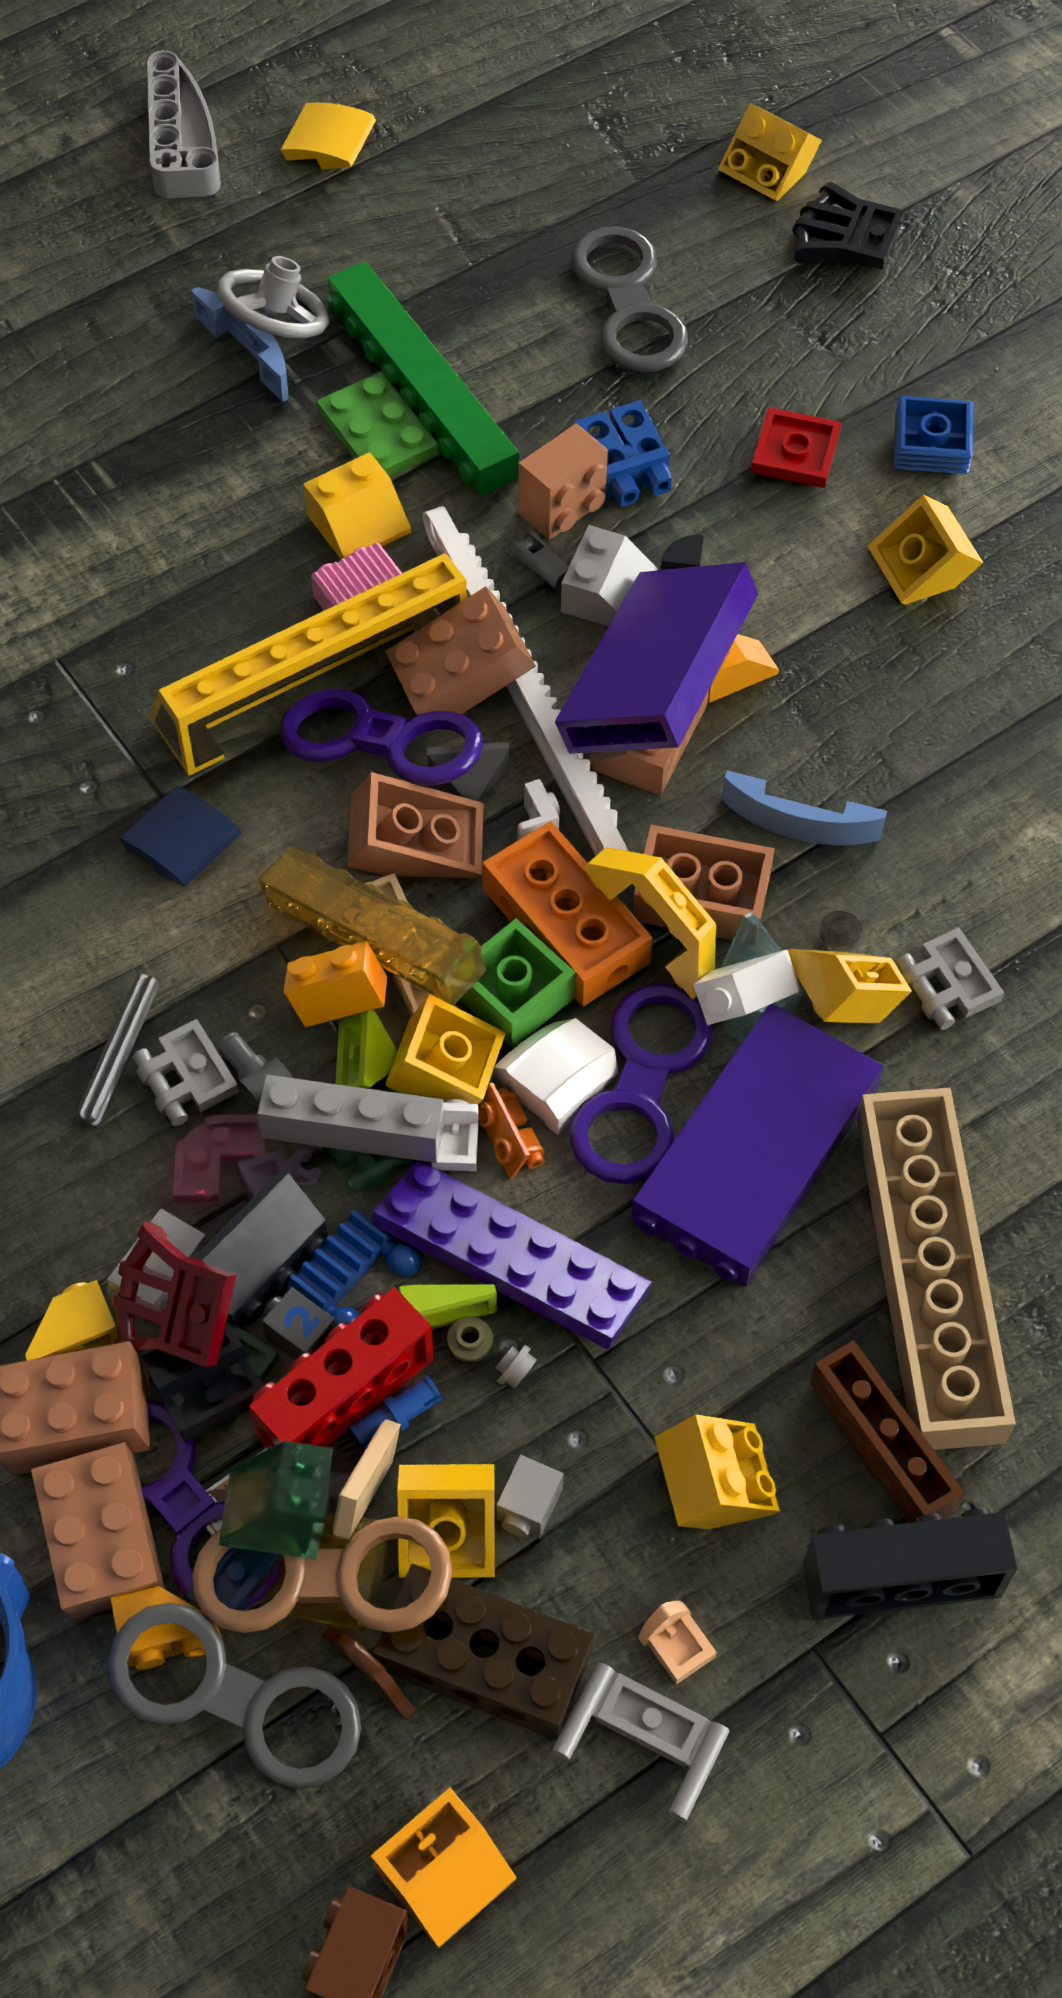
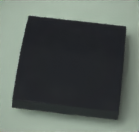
M228 1320L226 1321L216 1366L204 1367L159 1349L141 1356V1360L184 1443L250 1410L249 1405L253 1403L254 1395L264 1386L248 1360L243 1345Z

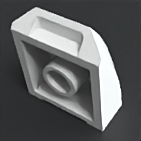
M576 1018L554 1022L532 1034L494 1066L493 1083L498 1088L507 1087L510 1092H515L521 1104L544 1121L545 1126L559 1135L572 1122L582 1104L601 1093L619 1074L615 1049Z

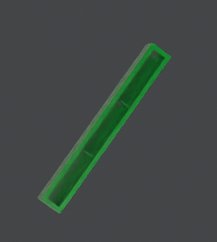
M363 261L329 276V294L326 295V302L333 315L340 316L350 337L353 339L357 338L362 344L368 360L376 362L392 386L394 385L406 404L419 417L420 422L438 441L444 457L448 460H453L458 467L463 481L467 485L471 484L481 496L519 478V451L370 265Z

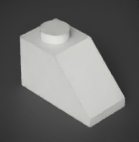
M787 949L709 971L693 984L707 1025L749 1014L801 990Z

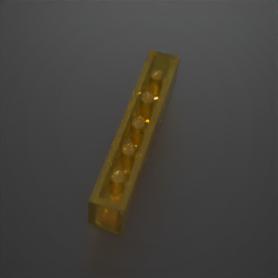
M290 846L257 878L270 907L342 946H350L367 941L382 968L452 1006L487 971L481 955V946L471 935L467 933L459 934L453 931L437 917L431 916L429 918L415 911L406 901H396L390 898L373 884L366 885L354 879L343 868L335 869L329 866L312 852L305 853Z

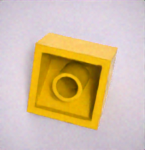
M370 452L303 484L306 514L340 559H346L348 555H351L358 548H367L368 545L373 546L375 542L383 547L411 533V526L390 477Z
M922 495L867 546L900 602L905 605L956 588L983 564V561L949 507L925 495Z
M429 994L409 1019L385 1086L401 1094L443 1099V1103L452 1099H460L469 1104H480L484 1099L506 1032Z
M494 1464L399 1465L397 1489L398 1516L420 1520L440 1535L450 1552L452 1578L495 1577ZM398 1538L399 1578L406 1577L411 1563L431 1570L430 1557L423 1547L414 1541Z

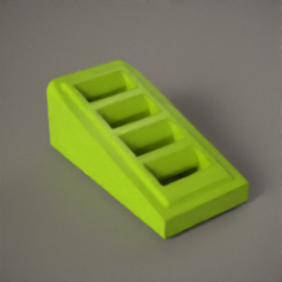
M494 1284L399 1286V1292L432 1325V1329L454 1324L461 1318H477L493 1314L497 1311V1292Z

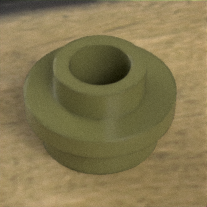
M461 1318L448 1331V1348L455 1358L463 1362L482 1360L492 1349V1330L486 1322L479 1318ZM472 1332L479 1338L474 1343H466L462 1340V1336Z

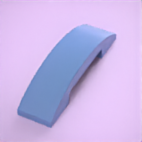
M199 287L191 290L195 318L216 338L229 331L258 359L260 381L282 402L289 399L285 361L274 336L242 322L231 314L218 299L216 292Z
M726 771L722 801L740 816L765 830L794 840L822 845H858L881 840L887 815L886 810L847 801L844 813L841 814L766 795L767 780Z

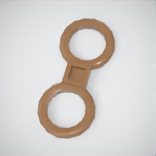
M400 1516L375 1520L356 1532L344 1549H302L294 1534L277 1522L250 1518L232 1522L210 1537L198 1554L192 1578L194 1598L204 1616L225 1630L250 1633L268 1629L287 1617L298 1602L343 1603L349 1615L367 1628L393 1633L415 1628L432 1617L447 1597L453 1573L450 1552L440 1535L420 1520ZM396 1538L411 1540L423 1547L430 1557L431 1575L427 1588L416 1601L404 1608L385 1610L375 1608L362 1598L358 1589L357 1575L361 1561L370 1549L383 1541ZM250 1540L270 1542L280 1549L285 1558L286 1574L281 1589L271 1601L260 1608L247 1611L230 1609L219 1601L215 1594L213 1577L218 1562L229 1549L240 1542Z

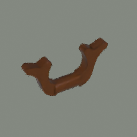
M332 1625L322 1634L346 1660L349 1659L372 1683L378 1685L382 1690L381 1695L406 1720L416 1711L415 1707L401 1692L396 1682L386 1672L387 1669L357 1639L354 1640L346 1632L341 1633Z

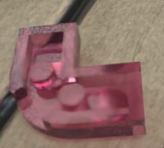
M257 1114L209 1116L205 1118L206 1123L192 1130L184 1140H179L175 1152L173 1198L175 1203L220 1202L221 1162H266L267 1139L261 1137Z

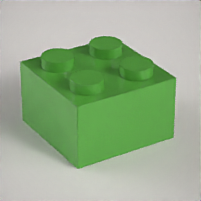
M516 918L453 968L454 995L480 1020L506 1032L503 1041L513 1049L574 999L576 972Z

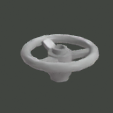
M282 256L273 257L271 263L266 264L264 271L253 269L229 271L217 282V296L224 307L242 322L263 332L284 338L306 339L322 334L330 322L328 309L317 295L299 284L301 280V275L299 274L300 266L289 258ZM241 284L259 285L257 293L238 298L235 297L231 289ZM297 300L307 306L314 315L300 306ZM261 308L265 313L273 316L289 313L301 323H287L272 319L254 311V309Z

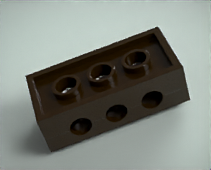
M411 1563L392 1610L404 1608L421 1596L428 1586L431 1570ZM451 1578L447 1597L435 1614L412 1629L393 1633L383 1631L374 1651V1657L387 1669L386 1672L391 1676L557 1740L564 1727L592 1653L594 1633ZM435 1628H445L451 1632L443 1640H434L427 1636ZM481 1645L491 1646L497 1651L488 1658H480L473 1654V1650ZM525 1663H535L542 1668V1671L535 1676H526L518 1668Z

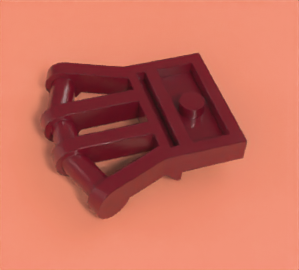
M144 1222L137 1233L139 1240L127 1259L121 1261L118 1274L122 1276L119 1292H114L111 1303L116 1310L118 1339L114 1340V1344L130 1341L135 1350L159 1349L204 1367L216 1366L237 1275L205 1264L203 1260L185 1256L167 1239V1234L161 1227L151 1222ZM152 1252L174 1270L172 1277L148 1269L145 1264ZM139 1283L169 1293L166 1307L163 1308L141 1300L137 1296ZM135 1315L160 1324L159 1336L137 1337Z

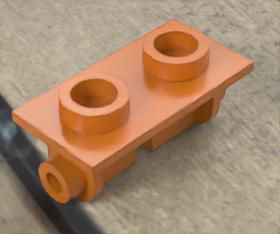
M490 1083L484 1099L480 1104H477L479 1124L485 1129L494 1147L497 1160L503 1165L509 1179L512 1180L523 1165L527 1164L529 1169L541 1166L544 1163L542 1156L545 1151L540 1145L532 1127L517 1129V1126L525 1125L528 1119L518 1101L516 1093L510 1092L507 1087L497 1090L494 1083Z

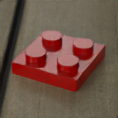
M768 407L752 461L751 473L825 488L840 436L842 422Z

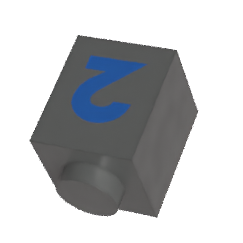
M293 1287L290 1288L283 1298L280 1296L275 1297L263 1313L262 1323L265 1338L294 1360L307 1352L313 1354L325 1344L326 1337L336 1327L334 1317Z

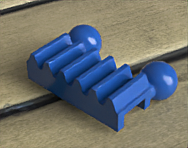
M352 1210L348 1221L345 1224L341 1222L338 1225L336 1234L334 1236L329 1235L326 1238L324 1247L322 1249L317 1248L314 1251L311 1261H305L301 1266L300 1272L297 1275L292 1274L286 1286L287 1292L291 1287L296 1289L334 1317L336 1327L342 1323L348 1325L359 1316V1313L353 1308L345 1306L337 1308L336 1305L382 1255L386 1257L388 1270L399 1278H408L416 1274L421 1267L422 1256L419 1249L406 1242L396 1243L393 1241L391 1234L372 1225L371 1219L359 1210Z

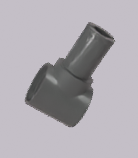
M236 1032L226 1035L218 1045L220 1054L238 1072V1087L246 1101L256 1112L259 1109L266 1075L292 1078L287 1068L278 1058L272 1057L267 1060L263 1055H257Z

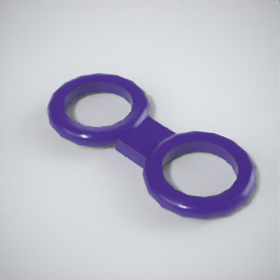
M325 689L304 696L285 712L279 727L282 744L296 757L306 761L327 762L343 758L355 750L387 756L389 767L399 778L417 785L435 786L452 782L466 774L479 760L483 748L480 729L466 716L453 711H432L405 721V717L372 711V707L361 695L346 689ZM342 707L352 711L357 716L354 727L346 735L335 741L310 743L297 735L300 723L309 714L319 709ZM436 729L451 730L459 733L466 740L464 748L458 756L442 765L434 767L418 766L410 763L404 757L407 745L424 732Z
M659 983L638 987L622 998L613 1012L610 1029L616 1050L626 1060L616 1090L599 1093L582 1104L572 1120L569 1139L575 1158L589 1174L605 1182L627 1185L647 1180L674 1142L675 1133L669 1115L659 1105L669 1074L685 1071L702 1059L711 1044L713 1024L707 1025L698 998L695 997L692 1000L684 989L679 986ZM649 1004H672L684 1010L692 1019L695 1036L687 1047L677 1053L668 1055L652 1054L640 1048L631 1038L628 1023L634 1013ZM616 1109L633 1110L644 1116L653 1126L657 1137L656 1145L650 1154L639 1162L626 1165L611 1163L599 1157L590 1145L587 1135L593 1121L607 1111Z
M147 1399L149 1421L161 1423L173 1433L176 1439L177 1453L172 1467L161 1479L141 1487L146 1506H153L176 1533L170 1551L171 1572L180 1592L186 1597V1594L193 1587L190 1556L195 1541L207 1529L206 1526L218 1520L235 1519L240 1521L249 1519L258 1507L236 1500L215 1502L191 1474L196 1459L195 1438L184 1443L164 1404ZM284 1558L242 1610L263 1599L278 1580Z

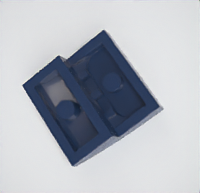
M176 786L123 834L120 840L126 850L152 862L159 875L185 887L242 833L238 826L213 806L191 792Z

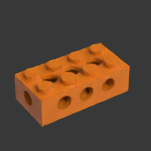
M549 821L482 862L483 890L510 922L517 918L576 972L574 998L584 1007L651 963L653 937L617 896L609 900L593 884L591 877L583 869L587 864L585 859L556 826Z

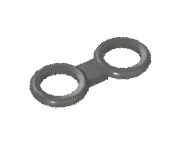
M614 226L590 231L577 241L571 254L572 268L580 281L594 290L606 292V297L613 313L606 319L601 331L602 348L610 360L624 369L639 373L657 372L671 367L683 356L687 347V329L676 314L665 307L654 305L650 302L644 284L652 277L657 266L656 251L649 240L635 230ZM608 243H619L637 251L642 262L632 273L624 276H607L592 269L586 258L598 246ZM648 320L665 327L672 335L673 340L671 345L660 353L638 355L630 353L621 347L616 339V335L626 324L634 321Z
M175 1603L148 1606L128 1618L113 1638L107 1660L111 1688L124 1708L140 1720L160 1725L185 1722L206 1710L243 1728L245 1749L257 1770L276 1784L297 1789L323 1785L343 1772L357 1751L362 1730L359 1706L345 1683L329 1671L310 1666L282 1669L268 1679L263 1680L231 1665L226 1661L224 1641L213 1622L192 1607ZM172 1623L186 1627L198 1637L205 1649L207 1667L202 1683L192 1695L181 1702L162 1704L148 1700L136 1690L129 1676L128 1659L131 1647L141 1633L154 1625ZM305 1686L318 1689L333 1700L340 1712L342 1729L338 1744L329 1757L316 1765L299 1768L284 1764L272 1755L264 1741L262 1725L266 1710L275 1697L288 1689Z

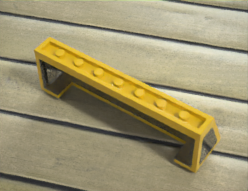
M446 553L437 556L159 689L150 712L151 721L188 776L225 759L224 752L209 732V728L413 629L416 632L467 598V580Z

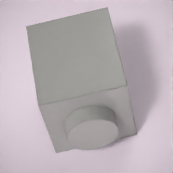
M520 1455L497 1503V1520L502 1522V1527L519 1537L526 1538L530 1534L540 1539L563 1490L564 1473Z

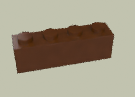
M853 1340L816 1362L810 1385L908 1523H914L913 1520L926 1514H940L943 1519H946L956 1513L965 1492L856 1342Z

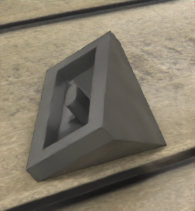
M509 742L484 743L479 760L466 774L452 782L439 785L453 795L480 801L509 772ZM464 745L427 748L428 767L442 765L456 758L463 750Z

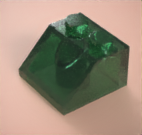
M284 1441L231 1468L219 1545L317 1560L326 1517L333 1448Z

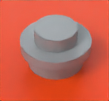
M524 1345L520 1351L512 1346L495 1368L502 1373L497 1379L499 1384L503 1385L506 1382L515 1389L534 1365L537 1359L528 1353L530 1348L527 1345Z

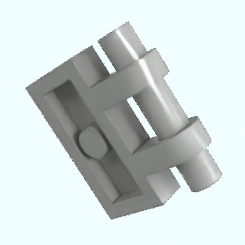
M956 928L924 943L921 949V954L925 958L924 961L917 964L909 953L902 955L896 961L910 989H914L922 1001L921 1009L928 1019L935 1020L941 1030L949 1028L955 1022V1019L948 1010L949 1008L957 1005L964 1017L967 1018L1001 1002L1003 999L1004 991L960 928ZM937 976L946 990L936 993L928 979Z
M197 1019L158 1038L164 1053L152 1058L147 1049H141L133 1055V1060L138 1066L137 1075L144 1085L150 1086L156 1096L155 1105L162 1115L168 1116L173 1126L182 1125L188 1119V1115L182 1107L184 1103L193 1100L201 1113L239 1093L238 1084ZM175 1070L182 1083L171 1088L164 1076L166 1073Z

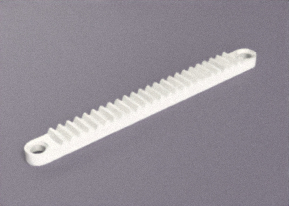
M441 506L424 512L423 522L430 543L437 556L446 553L467 580V598L486 586L500 601L499 591H494V582L492 579H488L487 569L481 567V557L475 556V546L469 545V535L458 532L445 507ZM533 661L536 665L535 668L506 685L595 856L606 847L628 851L616 828L617 811L610 809V798L603 797L604 787L602 784H597L596 772L590 771L589 759H583V753L569 754L555 724V720L561 711L557 709L556 697H550L551 688L549 685H544L543 673H538V664L536 661Z

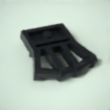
M827 182L820 188L819 194L814 199L803 203L800 210L801 218H798L792 230L796 236L797 244L794 247V259L798 263L807 264L815 258H839L846 266L851 261L883 270L903 222L905 210L860 199L837 184ZM814 237L825 241H810V238Z

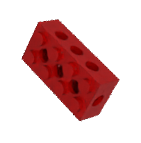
M395 1287L384 1296L382 1294L373 1296L363 1306L361 1314L348 1325L342 1323L335 1327L326 1337L324 1345L313 1354L307 1352L301 1355L290 1366L289 1373L276 1384L274 1382L266 1384L254 1395L253 1403L249 1405L257 1440L264 1448L269 1449L280 1466L293 1479L350 1431L348 1428L350 1424H354L383 1404L382 1399L388 1395L392 1396L434 1361L432 1325Z

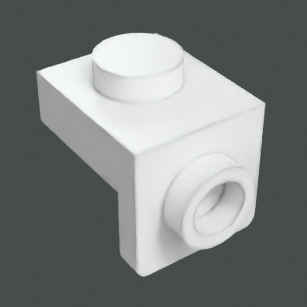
M540 779L526 783L524 807L530 820L518 824L517 841L549 821L559 830L560 808L554 793H547Z
M460 1099L448 1100L443 1103L444 1127L437 1163L431 1162L432 1167L438 1170L476 1171L479 1128L478 1105L469 1104Z

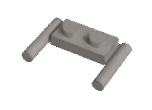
M597 1662L552 1752L558 1757L569 1761L587 1724L593 1716L596 1718V1722L684 1768L687 1765L690 1768L668 1811L674 1818L686 1822L730 1732L729 1729L615 1672L608 1665Z

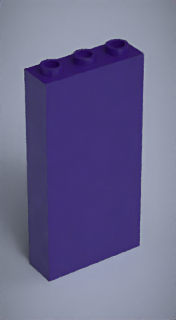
M746 562L639 572L555 720V724L569 754L679 748L758 596Z
M774 1004L768 1005L634 1198L631 1219L635 1221L637 1227L644 1233L654 1237L659 1235L673 1243L675 1249L683 1256L690 1259L698 1258L712 1266L714 1272L724 1280L729 1282H735L736 1280L742 1285L747 1286L856 1121L862 1095L873 1094L877 1089L884 1065Z

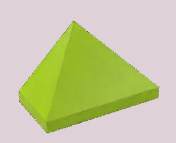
M375 1010L354 1014L339 1021L335 1084L367 1089L390 1073L398 1051Z

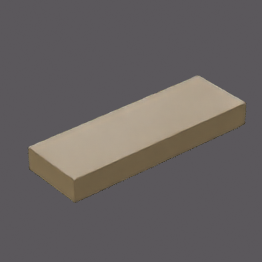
M387 1419L381 1422L339 1494L332 1531H334L333 1535L348 1540L351 1538L393 1463L401 1424Z

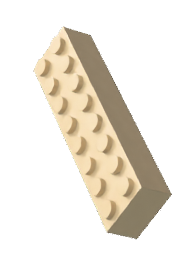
M951 1087L863 1094L856 1119L907 1414L933 1450L1006 1444L1016 1423Z

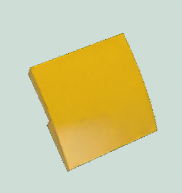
M319 102L306 103L285 140L281 151L286 161L316 158L322 170L350 168L356 160L376 119L373 114L345 105Z

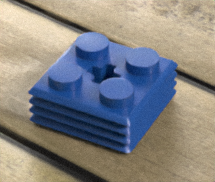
M908 396L898 397L895 413L894 468L904 469L909 472L919 470L942 472L948 475L955 473L968 474L973 458V402Z

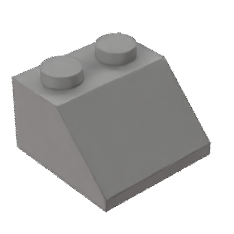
M588 525L562 581L561 612L609 627L639 572L656 571L658 569L625 535Z

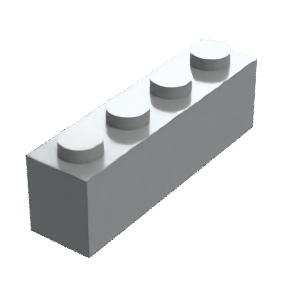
M266 1075L257 1113L261 1137L265 1139L437 1163L444 1127L443 1099L274 1075Z

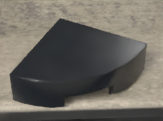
M691 535L674 541L663 553L661 569L700 566L704 535Z

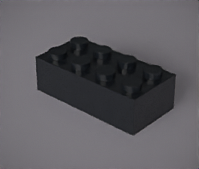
M976 1508L965 1511L961 1514V1517L943 1519L940 1514H926L913 1520L914 1523L895 1525L893 1520L883 1519L870 1522L863 1529L847 1530L846 1526L832 1525L818 1530V1534H813L802 1564L812 1621L1002 1598L1018 1569L1006 1513H990V1510L987 1508Z

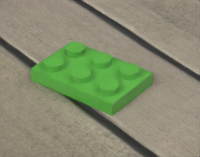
M382 372L317 400V411L351 456L356 459L370 452L389 477L439 455L438 443Z

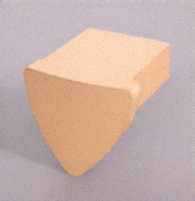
M670 1601L662 1604L646 1621L638 1636L643 1646L648 1645L675 1684H678L713 1660L717 1653L690 1616L692 1614L681 1601Z

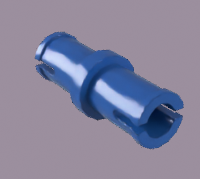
M426 1375L422 1380L394 1398L388 1395L382 1399V1406L354 1424H350L348 1428L360 1448L365 1452L381 1422H384L385 1419L401 1424L400 1431L402 1432L410 1427L408 1423L410 1420L436 1403H440L443 1399L433 1381Z

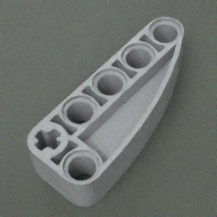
M157 51L151 54L147 61L149 152L155 193L163 198L205 197L213 195L220 189L221 180L216 137L206 101L198 84L182 61L173 52Z

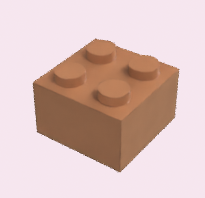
M576 423L520 461L518 514L550 540L560 532L568 531L577 520L587 513L598 510L606 497L608 449Z

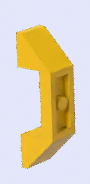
M610 847L604 848L583 869L591 877L593 884L609 900H612L633 883L640 892L642 899L649 906H652L667 924L670 933L685 946L665 968L670 972L675 983L680 988H683L693 1000L697 997L693 984L709 971L715 970L716 923L662 858Z

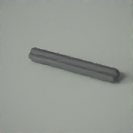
M140 973L133 982L77 1108V1121L84 1125L96 1127L102 1119L159 989L158 980L155 977Z

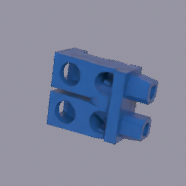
M641 400L611 409L610 416L604 411L574 421V424L577 423L586 432L593 426H600L599 433L591 436L608 449L605 499L614 497L621 507L634 504L639 499L640 490L638 488L648 485L652 494L656 496L668 493L671 490L670 453L666 446L663 445ZM627 415H634L633 422L627 424L622 422V419Z

